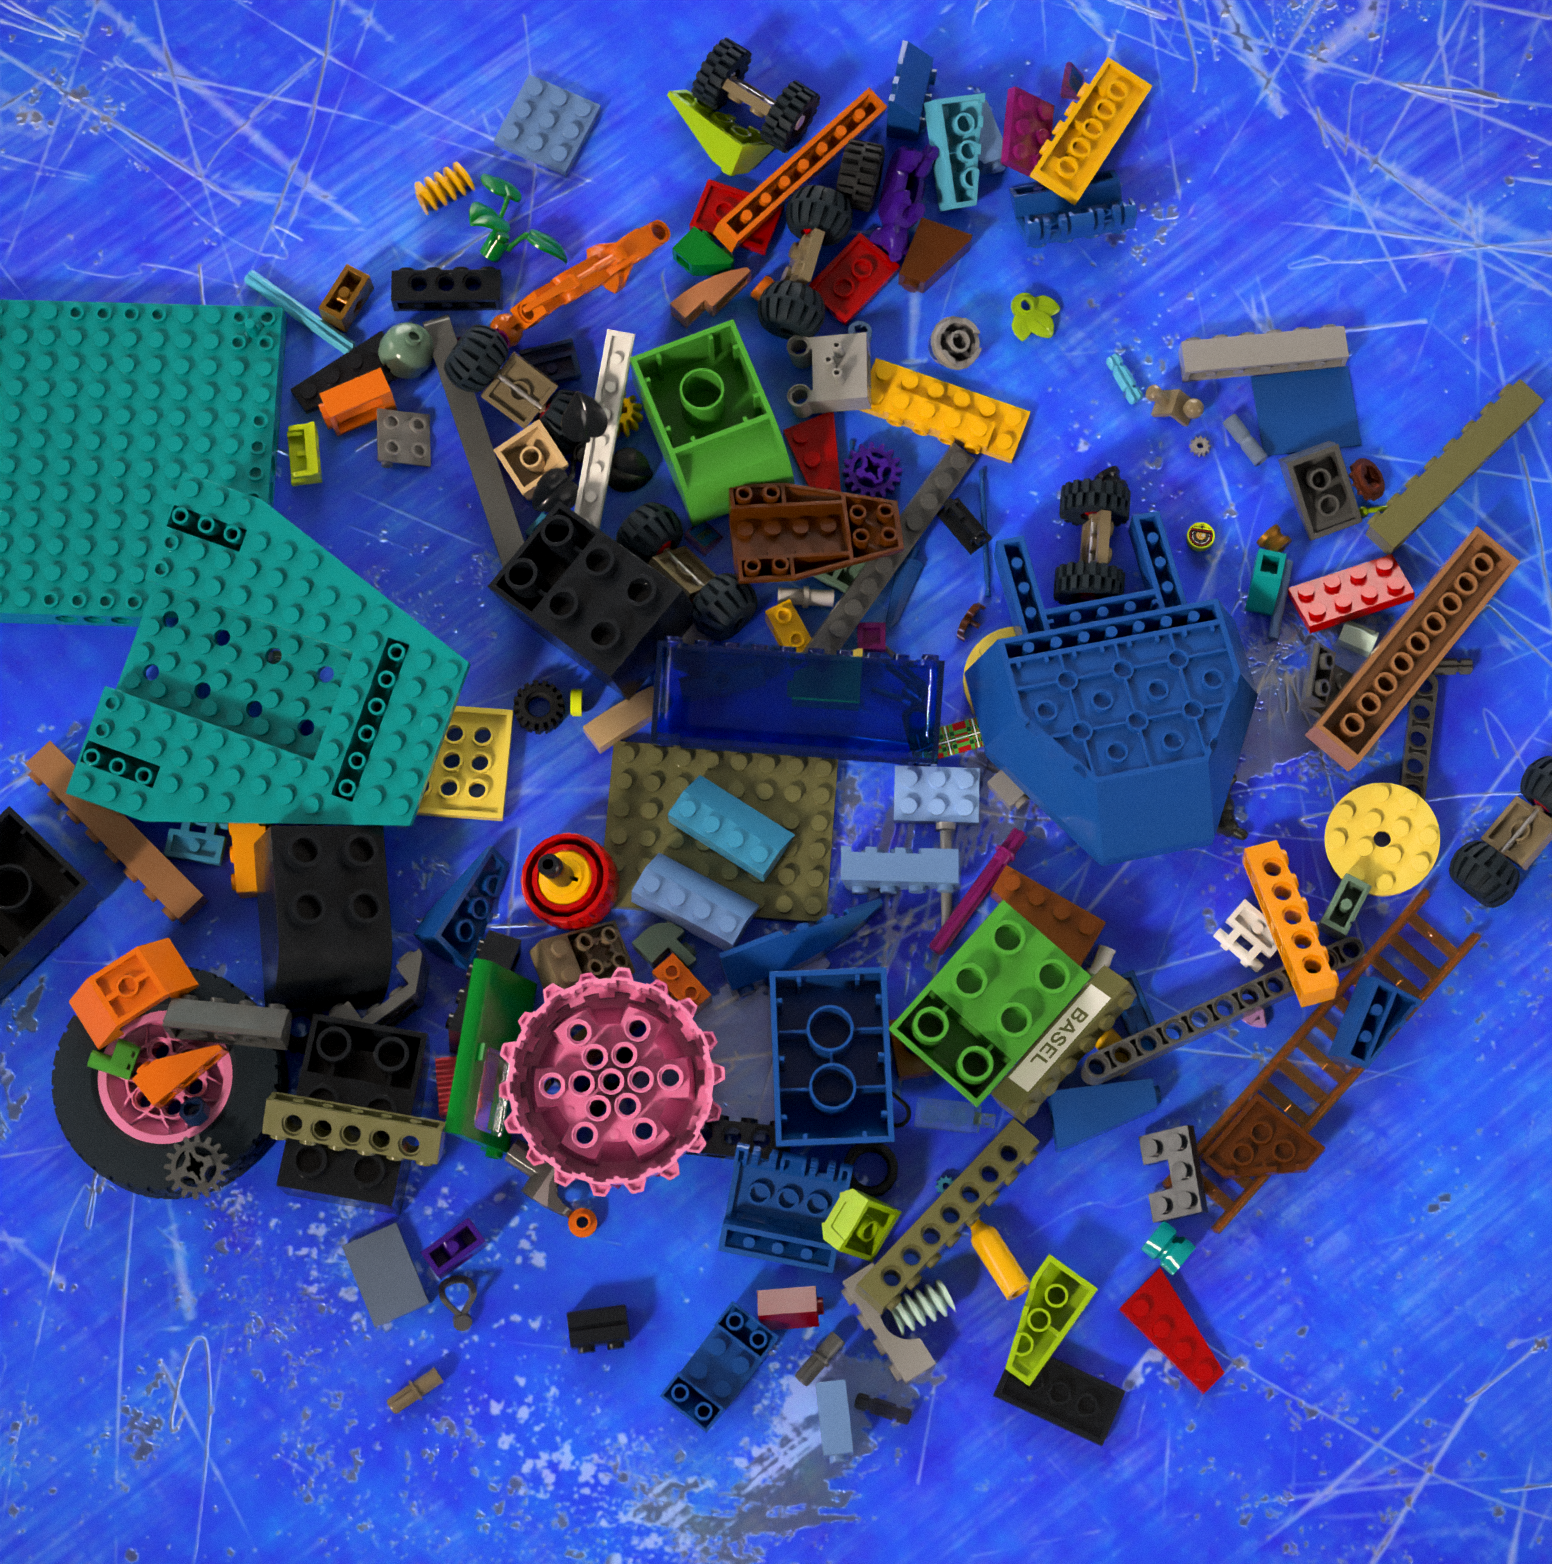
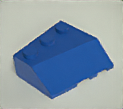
M906 40L902 41L896 67V76H894L892 91L889 95L886 137L918 142L919 134L925 133L927 125L926 117H923V103L932 100V93H929L928 90L929 85H935L937 69L933 68V57Z

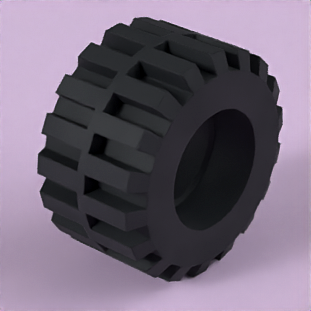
M852 138L846 144L836 191L843 194L849 200L852 209L870 212L875 204L885 158L883 145Z

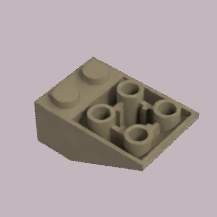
M615 920L541 939L529 951L543 989L554 983L565 990L576 985L581 974L592 972L598 979L611 978L617 967L630 968L631 974L635 973Z

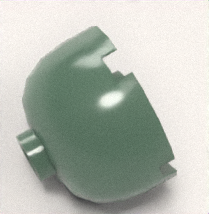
M412 322L398 323L392 326L382 337L378 354L383 366L386 364L391 369L390 373L405 379L417 378L430 367L433 360L434 345L432 337L422 326Z

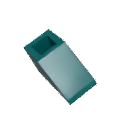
M1258 549L1254 559L1245 611L1269 616L1273 615L1287 554Z

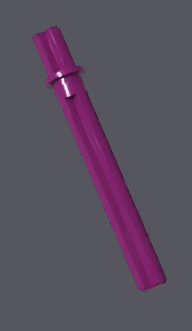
M1014 827L1002 845L996 846L994 856L929 944V948L935 954L940 956L944 954L999 878L1005 866L1009 862H1014L1016 859L1015 854L1027 839L1022 830Z

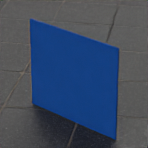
M1348 366L1251 377L1262 449L1268 456L1297 453L1327 441L1337 443L1339 448L1362 445Z

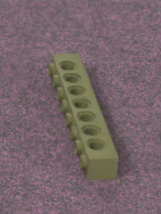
M1013 1118L857 1283L855 1291L881 1315L887 1309L893 1311L903 1298L900 1295L906 1288L912 1290L923 1278L920 1273L926 1267L932 1269L942 1258L939 1253L946 1246L952 1248L962 1236L959 1232L964 1226L967 1225L969 1228L973 1226L981 1216L979 1213L980 1209L985 1204L990 1207L1000 1196L998 1190L1004 1184L1009 1187L1019 1176L1020 1173L1017 1170L1023 1164L1028 1166L1039 1154L1036 1150L1040 1141ZM1009 1151L1014 1154L1015 1160L1006 1161L1002 1158L1001 1153ZM992 1172L996 1176V1180L988 1182L983 1179L982 1173ZM971 1192L975 1194L977 1201L967 1202L962 1194ZM953 1213L958 1221L948 1223L944 1220L943 1214ZM932 1233L937 1236L938 1242L929 1244L924 1240L923 1235ZM906 1254H913L918 1258L919 1262L915 1265H909L904 1261L903 1257ZM886 1275H894L898 1278L899 1284L889 1286L883 1278Z

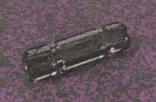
M863 1393L857 1394L854 1403L856 1409L862 1411L869 1410L871 1414L890 1420L894 1418L897 1419L896 1422L905 1425L909 1423L912 1415L910 1408L904 1406L899 1408L896 1407L897 1404L876 1397L871 1399L869 1398L870 1395Z

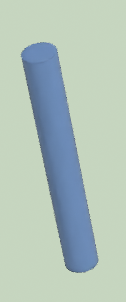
M1288 559L1285 560L1282 580L1271 617L1268 639L1271 641L1279 640L1293 561Z

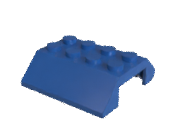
M1115 170L1096 173L1076 205H1073L1041 183L1009 188L1016 225L1027 247L1042 248L1047 243H1069L1073 239L1081 237L1093 239L1099 237L1100 234L1110 232L1121 234L1126 232L1127 229L1134 228L1136 224V204L1132 197L1128 198L1129 205L1123 202L1120 178Z
M738 1142L718 1251L833 1273L838 1250L823 1239L822 1223L826 1221L838 1201L839 1193L849 1190L853 1165L841 1163L840 1170H836L837 1162L830 1160L827 1171L819 1170V1158L812 1157L811 1165L807 1164L808 1156L783 1151L782 1159H779V1150L772 1149L768 1160L761 1158L762 1151L760 1146L754 1145L753 1153H749L750 1144Z

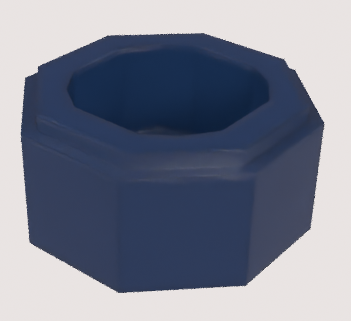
M200 1096L189 1097L181 1104L179 1116L189 1127L200 1126L209 1118L210 1107Z

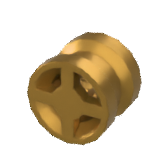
M1275 524L1258 539L1257 544L1260 547H1265L1266 550L1282 553L1292 542V539L1289 536H1284L1281 533V528Z

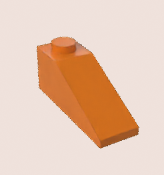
M220 1044L155 1059L153 1062L147 1061L136 1070L137 1075L132 1080L150 1103L161 1109L228 1054L229 1051Z

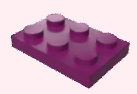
M1016 86L1008 89L1001 164L1030 177L1031 172L1043 156L1039 153L1040 149L1047 139L1051 141L1054 105Z

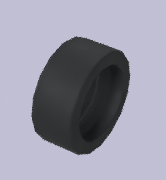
M882 1143L856 1144L848 1151L844 1163L854 1165L860 1155L872 1152L882 1156L886 1161L888 1169L885 1179L875 1186H865L859 1183L852 1171L850 1189H856L874 1198L884 1195L892 1188L897 1179L898 1163L895 1154L888 1146Z

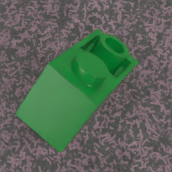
M695 226L672 248L673 259L692 276L718 275L735 270L734 256L724 247H718L708 232L705 230L701 232Z

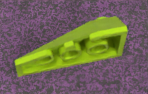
M673 90L668 92V98L712 161L721 167L723 173L730 176L749 173L775 148L761 139L758 129L751 125L747 129L735 123L736 117L729 113L726 115L713 111V108L695 98L690 91Z
M1050 1254L1031 1280L1005 1367L1006 1370L1028 1386L1035 1380L1098 1292L1095 1286Z

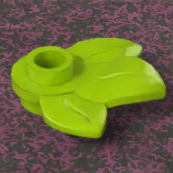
M1029 293L1016 295L1011 302V311L1014 315L1011 324L1013 333L1020 341L1027 339L1031 333L1042 338H1051L1054 333V323L1051 316L1056 315L1060 311L1059 305L1056 301L1045 295L1037 297ZM1021 303H1028L1029 310H1024Z

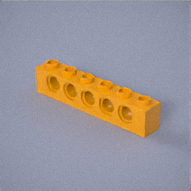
M1277 840L1244 848L1243 866L1301 1008L1334 999L1337 987L1340 985L1336 971L1330 969L1328 964L1329 954L1326 947L1320 945L1317 924L1315 921H1311L1308 916L1309 907L1305 897H1301L1298 892L1299 883L1295 873H1291L1288 868L1289 859L1285 849L1281 850ZM1273 872V873H1275V874H1277V875H1276V876H1270V875H1268L1267 873ZM1283 896L1287 898V900H1280L1277 897ZM1293 920L1297 922V924H1289L1286 921ZM1302 944L1305 945L1307 948L1301 949L1296 945ZM1307 969H1314L1318 973H1309Z

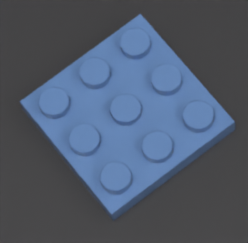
M529 74L493 140L494 145L567 176L601 112V105Z

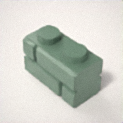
M1346 873L1317 926L1318 931L1337 941L1344 939L1372 886Z

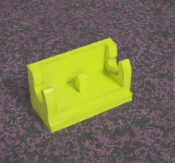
M309 422L288 426L287 438L292 486L322 483L319 437L315 423Z

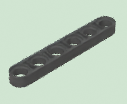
M1432 673L1426 679L1432 684V690L1424 693L1418 689L1409 700L1399 780L1400 786L1416 787L1424 801L1438 693V680ZM1416 706L1426 707L1429 711L1428 718H1417L1414 714V708ZM1415 732L1422 733L1426 738V743L1422 746L1414 745L1411 741V734ZM1411 759L1419 760L1423 766L1422 771L1419 773L1411 772L1407 765L1408 761Z

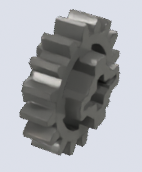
M195 1135L194 1142H191L188 1137H184L183 1146L175 1143L173 1146L176 1153H167L166 1155L172 1160L171 1164L164 1165V1169L171 1170V1174L166 1177V1181L176 1182L171 1189L176 1192L182 1188L181 1196L187 1198L191 1192L194 1200H199L200 1193H203L206 1198H210V1190L212 1188L219 1192L221 1188L218 1182H227L228 1178L222 1175L223 1171L230 1170V1166L223 1164V1161L229 1157L228 1154H219L223 1146L218 1143L212 1147L213 1139L207 1137L202 1142L201 1135ZM197 1148H205L213 1155L200 1156ZM185 1153L186 1159L183 1165L178 1167L179 1160ZM194 1158L197 1162L204 1163V1166L200 1168V1176L196 1172L191 1171V1168L194 1167ZM216 1167V1173L213 1179L209 1181V1174ZM192 1178L198 1187H190L182 1180Z

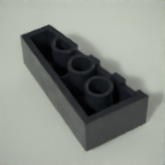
M489 930L486 938L480 939L476 954L478 959L492 961L515 972L521 955V940ZM470 963L466 973V979H468L466 987H461L457 994L456 1004H458L455 1013L450 1012L445 1029L449 1031V1052L458 1054L473 963Z

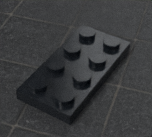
M1050 1357L1030 1386L1004 1369L993 1397L1102 1446L1126 1391Z

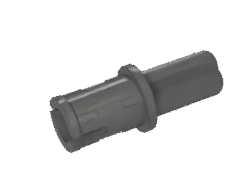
M831 1331L816 1351L812 1350L810 1352L812 1354L810 1358L795 1374L796 1379L803 1385L809 1386L825 1366L827 1368L830 1366L828 1362L845 1345V1342Z

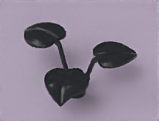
M575 391L571 402L561 418V428L564 435L570 440L577 442L571 450L573 456L570 458V474L567 476L563 469L554 468L542 475L532 496V507L536 511L550 512L558 501L570 509L575 505L579 487L571 480L575 477L576 462L583 463L586 443L590 442V437H600L606 431L608 420L605 411L596 400L583 392ZM631 447L618 450L613 455L608 486L618 492H632L645 486L651 480L653 472L643 453Z

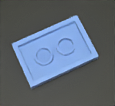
M895 765L893 823L936 824L937 822H954L955 825H978L980 768Z

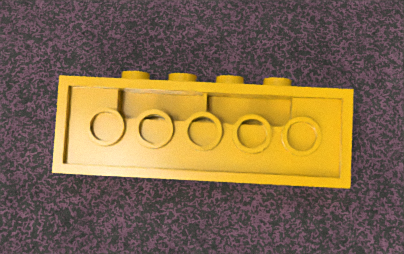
M1107 57L1091 83L1085 82L1076 95L1080 98L1078 103L1072 101L1064 113L1068 117L1066 121L1059 120L1051 133L1055 136L1052 141L1047 139L1040 149L1039 153L1043 156L1031 172L1030 177L1073 205H1076L1147 96L1152 85Z
M879 358L875 359L871 369L872 409L859 410L885 419L892 426L911 428L914 433L921 436L931 435L946 445H951L955 442L957 445L964 447L969 453H982L1012 464L1030 416V411Z

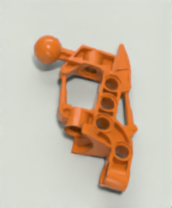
M654 220L641 228L631 231L617 242L593 245L587 249L586 260L567 269L546 285L530 293L510 309L513 315L509 313L497 315L489 327L493 329L498 328L505 332L509 338L510 347H513L523 337L524 330L534 327L560 306L567 305L602 285L607 290L616 294L625 287L634 264L650 255L670 239L671 235L668 226L660 220Z

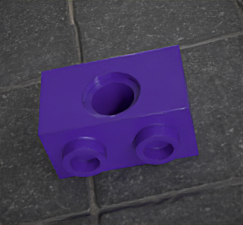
M468 1217L420 1253L437 1277L442 1280L487 1247L488 1243Z

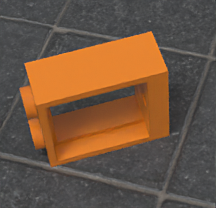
M381 368L319 393L323 402L318 405L328 430L334 428L337 437L376 421L377 408L397 410L391 389Z

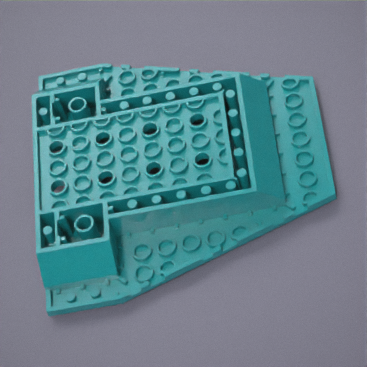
M183 472L144 578L154 583L147 606L116 689L104 687L66 793L144 822L413 826L471 663L419 624L264 500ZM175 612L179 620L177 625L170 628L166 625V617L168 614ZM226 630L230 634V640L226 645L220 646L217 642V636L221 631ZM273 649H279L282 654L281 660L276 664H271L268 659L269 653ZM152 665H156L159 669L158 677L152 681L148 680L146 676L147 669ZM326 667H331L334 672L332 680L322 682L320 678L321 671ZM207 683L211 689L210 694L207 698L201 699L197 693L200 685ZM254 702H260L262 705V712L258 717H252L249 714V707ZM311 720L314 724V731L312 734L304 736L301 733V725L303 722Z

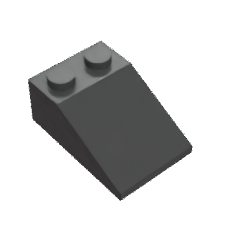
M1327 441L1278 459L1286 486L1310 541L1362 522L1337 443Z

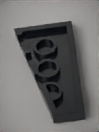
M382 330L352 349L349 353L344 354L290 389L306 414L320 410L318 405L323 402L319 393L378 368H381L388 385L391 384L390 382L401 378L390 373L391 369L386 364L383 366L380 361L378 349L380 341L384 336Z

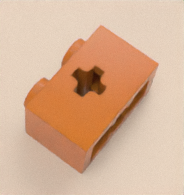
M674 953L652 971L654 980L658 979L668 984V995L677 1002L690 998L698 1006L694 1017L712 1002V995Z

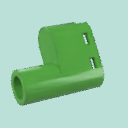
M119 1038L112 1056L92 1050L87 1067L130 1080L141 1047Z

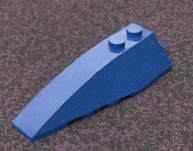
M881 899L848 908L843 911L844 916L838 917V914L826 915L816 922L817 925L811 926V924L805 922L796 925L795 929L791 930L789 934L784 935L782 930L719 953L720 965L732 996L737 994L740 997L750 995L756 991L755 987L766 984V987H770L769 971L799 970L829 953L859 931L882 910Z

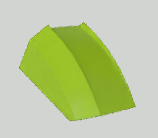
M856 1189L840 1192L838 1201L826 1221L822 1223L823 1239L840 1252L873 1262L902 1211Z

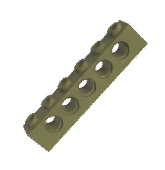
M275 1091L266 1099L262 1128L263 1134H268L275 1140L291 1138L299 1140L304 1145L325 1144L332 1150L343 1151L346 1148L353 1149L365 1156L381 1154L386 1155L387 1159L393 1161L409 1159L416 1161V1164L421 1166L438 1164L443 1155L446 1134L444 1132V1121ZM290 1115L300 1117L302 1125H295L291 1121ZM325 1120L329 1122L332 1130L322 1129L319 1121ZM353 1125L359 1128L361 1135L355 1136L351 1134L348 1126ZM377 1131L387 1132L390 1140H381L377 1135ZM406 1136L417 1138L419 1145H410L406 1140Z

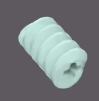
M939 1279L935 1280V1290L929 1284L924 1285V1295L918 1289L913 1290L914 1299L907 1293L903 1294V1304L899 1303L891 1311L902 1336L905 1335V1325L912 1331H915L916 1320L924 1327L926 1326V1316H929L935 1322L937 1321V1311L944 1317H947V1307L950 1306L956 1312L946 1286Z

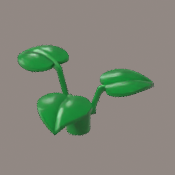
M483 173L480 177L483 185L496 195L502 196L504 203L499 216L492 208L480 202H473L470 206V226H483L493 230L481 247L480 253L487 259L498 262L505 250L511 252L514 246L527 239L530 244L557 257L566 265L568 259L562 246L553 237L539 230L531 229L529 233L524 232L509 243L510 237L507 233L510 231V225L503 217L510 199L520 202L522 198L521 193L510 182Z

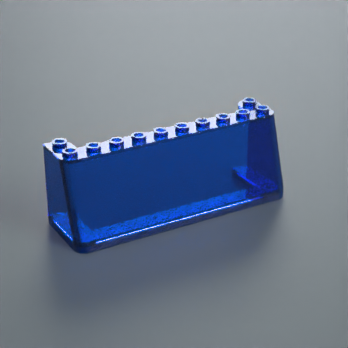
M665 636L664 641H658L650 739V744L655 747L675 746L676 748L814 757L936 767L938 763L945 661L939 660V655L922 654L921 659L914 661L910 660V655L893 654V659L881 658L882 653L865 652L864 657L853 656V651L836 650V655L825 654V649L808 648V653L796 652L797 647L780 646L779 651L768 650V645L751 644V649L740 648V643L723 642V647L711 646L712 641L695 640L694 645H688L683 643L682 637Z

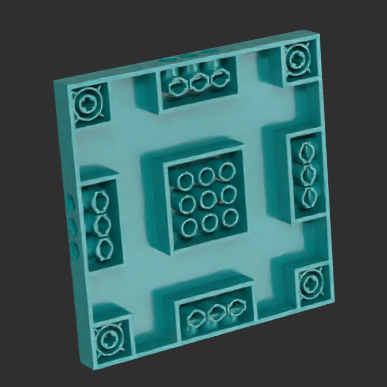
M0 299V623L139 627L154 583L144 578L183 472L260 498L274 508L287 317L283 307ZM172 612L166 617V625L171 628L177 625L179 620L177 613Z

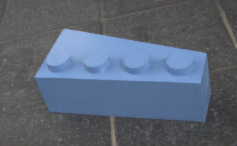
M841 846V880L847 890L852 891L854 895L869 894V890H880L881 894H896L897 890H909V893L922 894L926 893V889H937L939 893H953L954 889L961 888V854L959 849L920 848L917 854L913 853L912 849L895 847L890 850V853H884L882 849L867 846L862 852H851V846Z

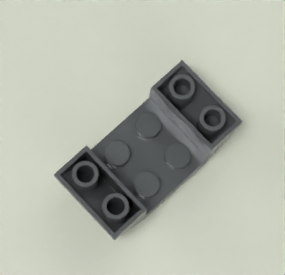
M1314 643L1308 655L1299 707L1316 718H1319L1354 674L1335 664L1336 652L1320 643Z
M420 949L415 952L409 951L399 959L400 963L396 965V968L408 985L405 987L399 986L389 994L390 998L381 1005L377 1003L366 1011L364 1018L359 1016L349 1001L345 1004L339 1003L328 1012L329 1016L389 1027L397 1026L424 1006L430 965Z

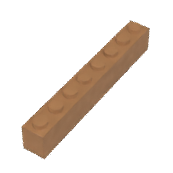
M51 741L25 763L31 770L27 775L39 787L44 783L50 789L47 795L58 806L63 803L69 809L66 814L76 825L82 822L88 828L84 833L95 844L101 841L107 847L104 853L115 864L120 860L126 866L123 872L133 883L139 880L145 886L142 892L153 903L158 899L165 906L161 911L172 922L178 919L184 925L208 902L204 895L124 814L66 793L75 765Z

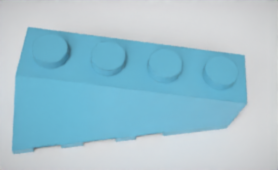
M986 93L935 99L923 103L929 145L939 148L938 158L932 164L939 212L977 205L979 169L977 168L978 156L981 155V144H979L980 130L983 127L984 116H982V105L985 103Z

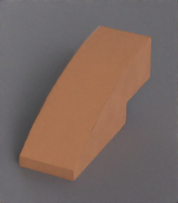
M748 267L730 270L694 285L670 303L671 315L685 328L694 322L705 310L714 317L751 282V270Z

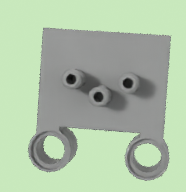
M866 332L804 338L794 335L788 340L786 347L793 365L802 369L812 365L813 390H810L804 384H797L791 387L787 393L789 405L795 416L807 418L815 413L872 409L871 351ZM806 349L802 354H796L797 351ZM800 399H807L804 403L796 404Z

